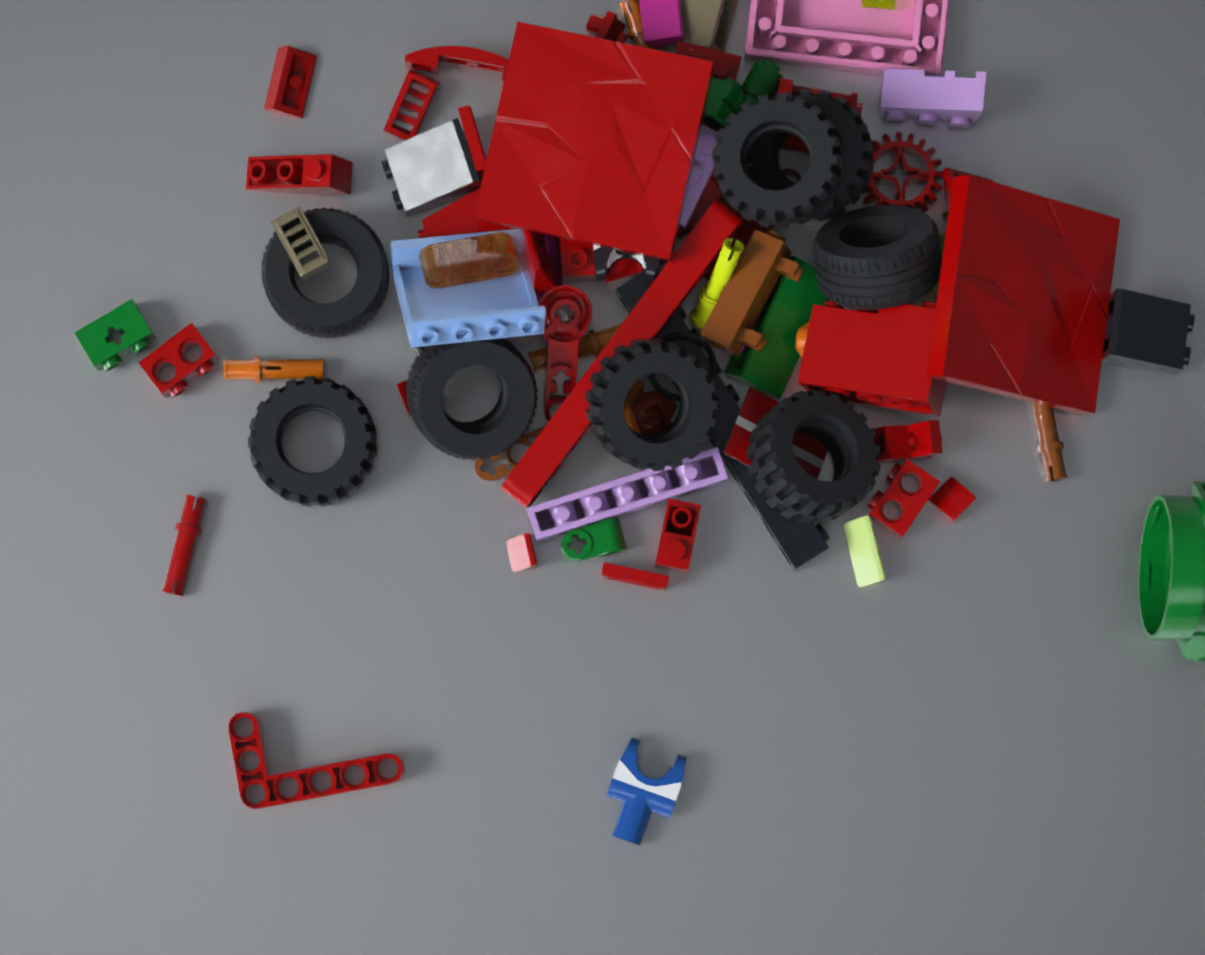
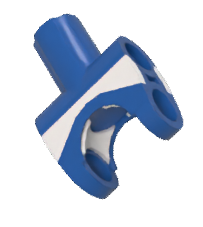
M632 737L616 767L606 796L623 802L612 836L641 845L652 813L670 819L681 789L687 757L678 754L674 767H671L665 776L657 779L648 778L640 772L637 765L638 755L636 751L640 740Z

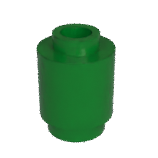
M763 59L762 63L754 62L742 84V94L756 102L759 101L758 96L768 94L769 99L773 98L779 87L780 78H783L779 74L781 68L766 59Z

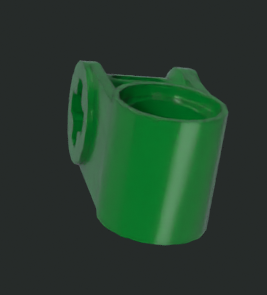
M619 517L601 520L589 526L573 529L567 532L561 543V551L564 557L571 561H581L597 556L602 557L627 550ZM572 537H576L578 542L584 541L585 543L581 548L580 554H576L574 549H568L567 545L571 544Z

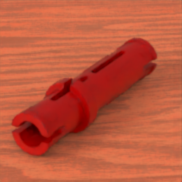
M187 494L185 496L186 500L181 521L176 523L175 527L178 533L162 592L172 594L176 580L174 594L184 595L183 592L197 535L201 536L202 532L199 526L207 499L197 497L195 509L193 510L196 496Z

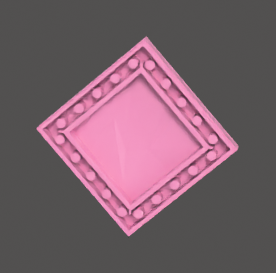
M751 0L744 60L762 62L763 59L777 64L882 75L884 69L926 70L928 74L942 75L949 0Z

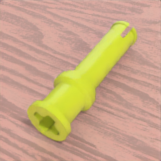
M726 238L724 240L707 285L700 288L697 294L699 301L689 314L690 322L697 328H704L744 250V245L737 239L733 249L730 247L733 238Z

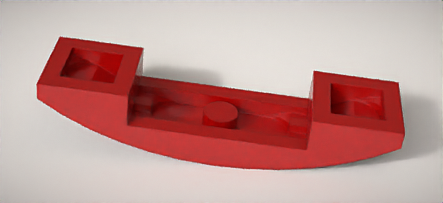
M437 46L409 53L405 56L404 62L406 69L432 74L439 73L441 62L503 73V86L509 59L472 47Z

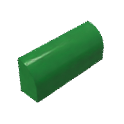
M790 256L789 259L800 264L799 268L804 270L799 282L780 274L753 328L754 331L762 334L763 338L767 340L762 353L745 345L743 352H739L737 357L731 355L724 371L726 375L742 384L781 399L800 357L795 348L798 329L810 321L813 304L823 306L826 300V296L819 290L815 268L795 256Z

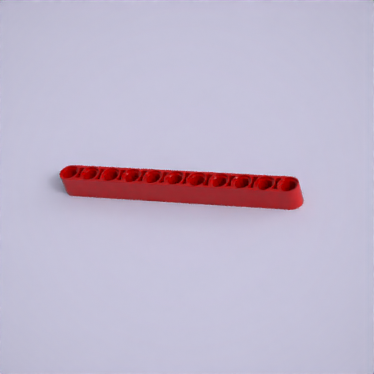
M717 198L675 252L672 262L669 261L505 479L500 488L502 491L525 508H529L592 425L587 420L586 410L589 409V402L585 398L586 390H591L593 383L589 381L592 373L598 374L602 368V365L599 364L605 356L611 358L615 354L613 349L620 345L627 347L631 345L633 340L642 339L650 341L651 338L656 339L719 256L724 240L732 238L745 218L720 198Z

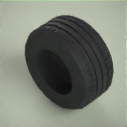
M878 205L848 211L826 222L819 229L812 243L819 290L830 301L843 307L871 310L907 304L929 293L940 279L942 251L938 226L927 214L911 207Z
M334 208L306 210L304 214L320 243L339 245L346 249L354 258L357 266L355 285L346 296L331 303H317L305 297L298 289L295 281V266L275 231L265 248L266 252L263 254L261 264L265 293L279 317L290 327L305 335L309 334V336H316L318 338H338L340 335L345 336L346 334L354 333L355 330L358 331L362 326L368 324L369 320L371 321L374 318V315L379 312L378 309L382 307L386 299L390 283L386 252L374 230L361 218L358 219L357 216L347 211L343 212V210H335ZM297 218L281 228L283 232H286L301 224V221ZM304 229L287 239L289 243H292L307 235V232ZM310 240L295 248V254L313 246L312 241Z
M499 338L425 346V349L420 351V355L415 358L414 364L412 363L411 371L408 374L406 400L414 423L434 447L458 459L461 457L464 460H481L485 457L491 458L493 455L497 456L500 452H505L507 448L510 449L513 446L512 444L517 443L520 437L524 436V432L529 429V424L533 421L532 417L536 413V401H538L536 393H538V389L536 387V379L534 378L535 375L528 361L509 341ZM484 365L489 367L497 374L501 382L500 396L495 407L486 416L475 421L460 422L452 419L442 405L443 391L449 379L456 372L468 366Z

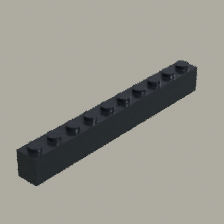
M644 272L616 289V295L628 314H630L652 284L646 283V274ZM680 306L656 339H661L675 332H689L698 336L700 334L695 328L689 330L683 320L687 315L682 306ZM689 339L670 341L697 356L696 358L703 362L710 370V360L705 355L701 345ZM717 362L715 382L718 389L714 391V394L720 399V409H715L714 416L718 418L716 428L710 427L707 435L711 437L710 442L714 448L718 447L722 461L792 570L795 571L827 551L829 546L826 542L830 538L821 524L815 525L813 521L808 524L796 521L797 516L788 519L780 514L781 509L777 506L772 509L765 502L768 499L763 492L759 494L754 485L757 481L755 477H750L748 465L724 453L740 412L737 404L740 401V397L730 383L726 386L719 376L723 371ZM671 379V381L673 382L674 386L676 387V389H677L678 392L680 393L677 384Z

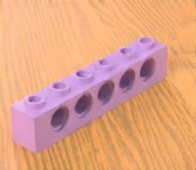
M718 447L699 452L692 460L686 457L682 459L683 465L676 468L665 466L664 471L643 470L526 508L536 542L566 534L573 529L589 526L601 520L641 510L668 501V498L675 499L726 482L728 477Z

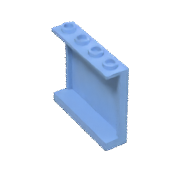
M510 229L391 241L390 267L411 348L544 334L546 309L545 306H539L523 253L524 235L522 230Z

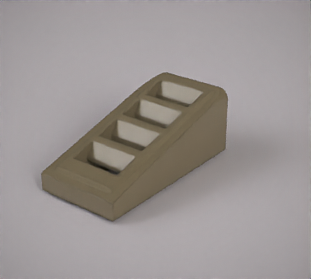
M300 206L271 221L302 281L332 265ZM297 218L300 219L301 224L283 232L282 226ZM304 229L306 230L307 235L289 243L287 238ZM310 240L312 241L313 246L295 254V248ZM316 251L318 252L319 257L304 265L300 263L301 259Z

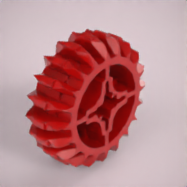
M896 132L894 142L891 141L888 134H884L882 136L883 146L878 141L873 140L874 165L886 154L894 152V158L891 167L881 169L880 172H870L869 185L867 189H862L860 194L869 193L863 200L864 205H869L874 201L876 203L875 206L898 205L914 209L917 207L920 211L926 213L929 208L925 201L935 204L938 198L932 192H941L943 188L940 183L935 182L936 180L943 179L942 171L934 170L941 166L942 160L930 159L936 152L935 148L932 147L925 152L923 148L926 140L921 139L918 145L912 143L915 138L913 133L908 135L906 141H902L901 132ZM904 153L917 159L924 171H921L920 168L909 166ZM898 165L902 176H907V178H904L901 187L897 177L890 175L894 176ZM918 181H926L924 190L918 196L905 201L907 186L917 184ZM875 182H879V185L890 187L895 200L884 196L876 187Z

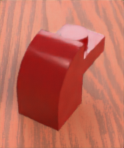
M928 420L911 425L883 426L874 429L877 435L874 442L875 445L880 446L881 457L876 462L896 463L905 462L907 459L909 461L932 458L933 455L943 453L939 420Z

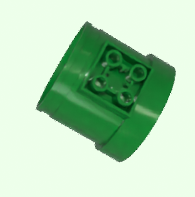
M1193 481L1191 496L1156 495L1153 498L1143 526L1138 566L1139 610L1145 635L1150 640L1176 641L1183 657L1193 661L1205 660V482Z

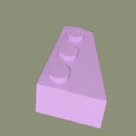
M884 69L881 76L878 114L885 115V119L891 121H904L905 117L918 118V122L921 124L934 125L938 121L951 122L950 125L953 127L969 128L970 124H976L983 112L987 72L976 71V78L956 77V71L948 70L945 71V75L928 74L926 70Z

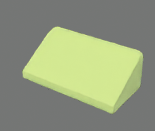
M867 515L846 522L843 528L858 586L865 587L882 583L886 576L871 516Z

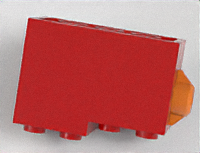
M824 302V306L813 304L810 321L801 326L796 335L795 348L802 358L797 382L807 392L813 389L822 390L823 395H826L828 392L838 394L840 396L839 400L842 402L849 400L855 404L940 416L947 381L927 377L936 303L925 302L922 307L911 305V302L891 308L878 309V314L875 309H844L843 306L837 305L834 302Z

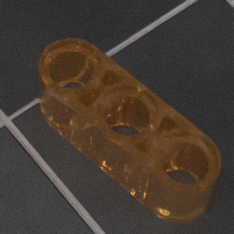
M504 232L435 243L424 247L419 253L425 282L432 288H444L506 277L515 273L520 266L513 238Z

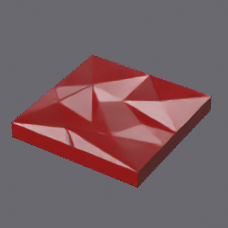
M517 21L474 218L478 221L672 262L714 74V62Z
M972 175L953 177L927 377L1075 414H1095L1120 219Z

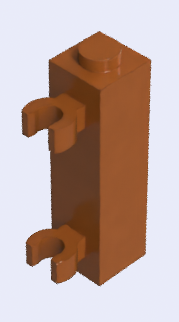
M755 229L730 280L726 284L700 333L708 344L736 357L743 344L762 353L767 340L763 338L762 334L751 330L780 274L799 282L804 273V270L799 268L800 264L789 259L792 252L785 244L786 239L782 235L771 230L763 233Z

